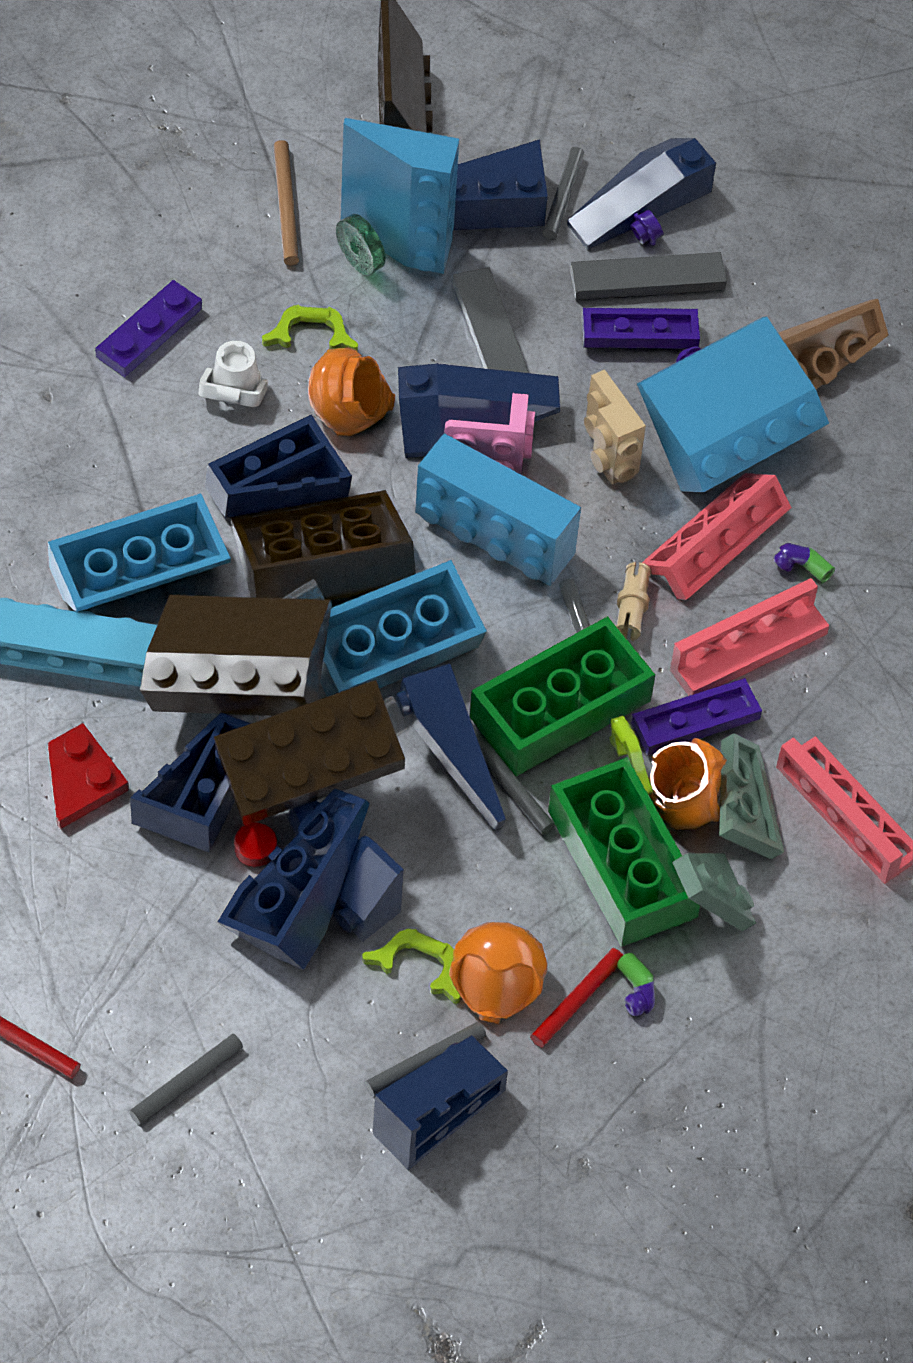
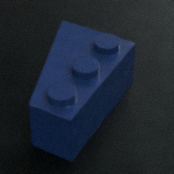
M540 139L458 164L453 230L545 226L548 195Z
M309 415L208 463L205 488L223 516L228 518L348 497L352 475L313 416Z
M222 712L216 716L185 746V751L170 765L166 763L158 771V776L143 791L139 789L130 797L131 824L210 852L235 803L215 748L214 736L251 723Z
M472 1035L460 1043H453L439 1056L375 1094L373 1135L407 1170H410L506 1091L508 1070Z

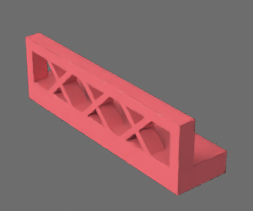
M744 473L642 563L651 568L652 575L666 577L676 599L687 600L792 508L776 475Z
M810 578L674 643L670 666L671 673L687 695L690 696L724 685L827 635L829 624L814 606L818 586Z
M816 736L803 745L794 737L781 745L776 768L884 884L913 865V840ZM811 753H814L824 764V769L810 755ZM840 786H845L851 793V798ZM867 815H872L876 819L878 827ZM894 844H899L907 855L903 857L901 851Z

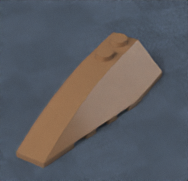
M872 299L778 333L815 389L830 383L838 376L836 373L849 363H855L889 335L878 299Z

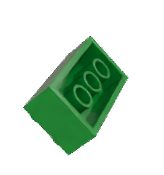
M607 616L471 691L469 717L513 774L518 776L610 725L611 719L626 716L651 702L656 674Z
M628 757L551 785L548 813L621 947L698 918L700 905L688 898L672 863L682 857V854Z

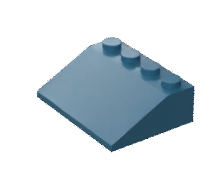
M345 118L343 123L340 225L406 267L444 274L453 240L460 139Z
M761 317L637 383L681 491L705 492L829 424L814 385L768 317Z

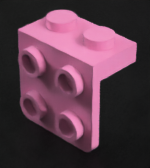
M513 393L509 425L449 420L445 423L444 433L522 475L523 458L531 459L535 411H527L528 395Z

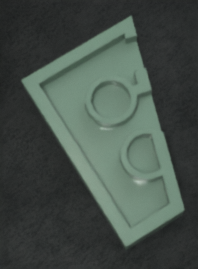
M733 733L721 740V754L727 761L721 769L719 836L769 859H773L784 853L760 746Z
M687 853L672 862L689 899L742 932L756 924L750 910L754 907V902L743 885H739L725 853Z

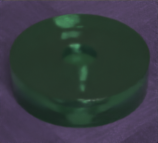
M351 214L337 223L336 237L346 259L358 272L363 275H370L385 265L386 256L382 242L366 219L358 214Z

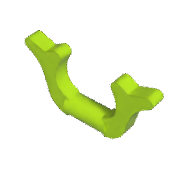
M299 304L293 305L284 311L278 325L272 331L262 336L263 346L280 344L284 348H289L291 346L289 329L293 324L300 321L325 323L334 331V335L329 341V349L349 347L358 352V343L346 333L341 314L331 307L317 308L304 307Z
M624 716L611 719L612 735L609 737L610 743L615 747L618 757L628 754L630 763L648 795L652 794L653 789L648 779L636 734Z
M405 929L398 932L382 948L362 954V962L364 964L380 966L386 974L392 972L393 960L396 954L405 948H414L437 958L442 964L443 970L440 976L431 982L430 992L432 994H444L455 1004L460 1002L461 996L455 989L449 976L454 949L448 943H443L422 934L417 929Z

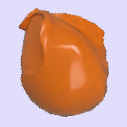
M349 347L328 349L312 367L308 383L310 406L314 413L327 427L333 429L337 436H352L362 432L381 420L386 415V412L393 410L395 394L392 393L381 373L379 365L372 357L362 356L356 350Z
M698 738L692 739L691 742L671 743L659 749L652 756L653 767L648 779L653 789V793L649 794V797L663 822L676 830H692L710 821L719 822L720 808L718 799L721 787V769L727 759L718 749Z
M486 922L468 929L455 945L449 976L455 989L470 1010L479 1015V1020L499 1024L501 1019H507L515 1015L537 999L542 993L543 980L548 968L542 943L528 930L507 922Z

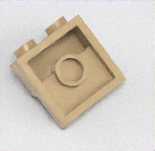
M604 369L591 375L584 425L589 436L594 439L593 451H591L592 463L599 473L603 472L613 485L617 482H627L639 473L646 425Z

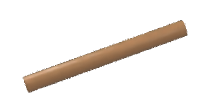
M279 140L274 143L283 258L286 265L293 266L299 262L289 144L287 141Z

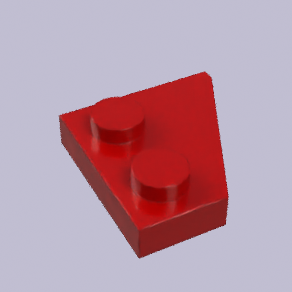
M84 723L48 742L56 822L59 829L66 827L129 791L127 779Z

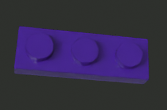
M173 279L95 348L96 358L125 378L202 310V299Z
M583 308L582 311L583 348L688 349L699 347L698 309Z
M746 678L634 713L632 714L631 724L648 756L671 743L691 742L694 738L701 739L760 720L762 709Z

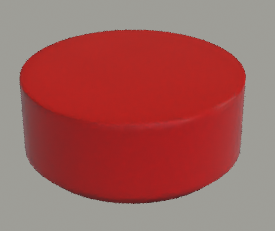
M251 823L237 831L234 838V851L240 862L247 866L260 867L272 861L268 855L277 847V838L270 827L262 823Z

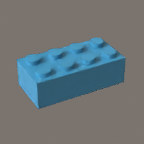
M445 433L418 465L415 513L419 514L426 522L443 527L454 533L459 540L476 545L488 552L494 559L505 561L521 570L527 577L533 580H540L549 586L553 584L575 555L581 507Z
M452 560L331 608L320 680L327 697L376 680L378 687L382 688L479 648L487 630Z

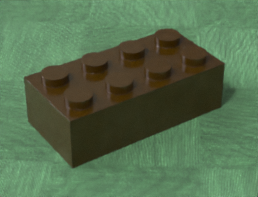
M376 680L214 736L215 748L244 826L327 797L334 788L344 791L405 769V756Z

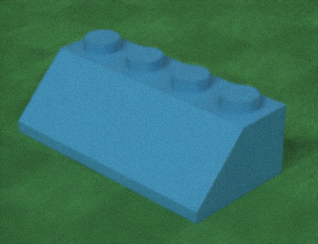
M201 493L48 542L49 568L62 599L75 612L231 563L229 553Z

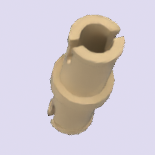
M636 562L626 566L624 587L618 593L617 598L619 615L616 627L626 639L629 628L632 629L631 641L637 640L640 637L643 613L648 610L650 600L647 595L649 578L651 577V568L639 562L637 575L634 574Z

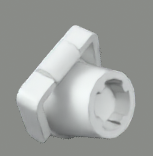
M229 341L220 346L216 353L214 369L207 367L200 379L199 396L223 401L228 404L249 407L259 406L267 391L268 380L261 379L253 348L248 343L242 341Z

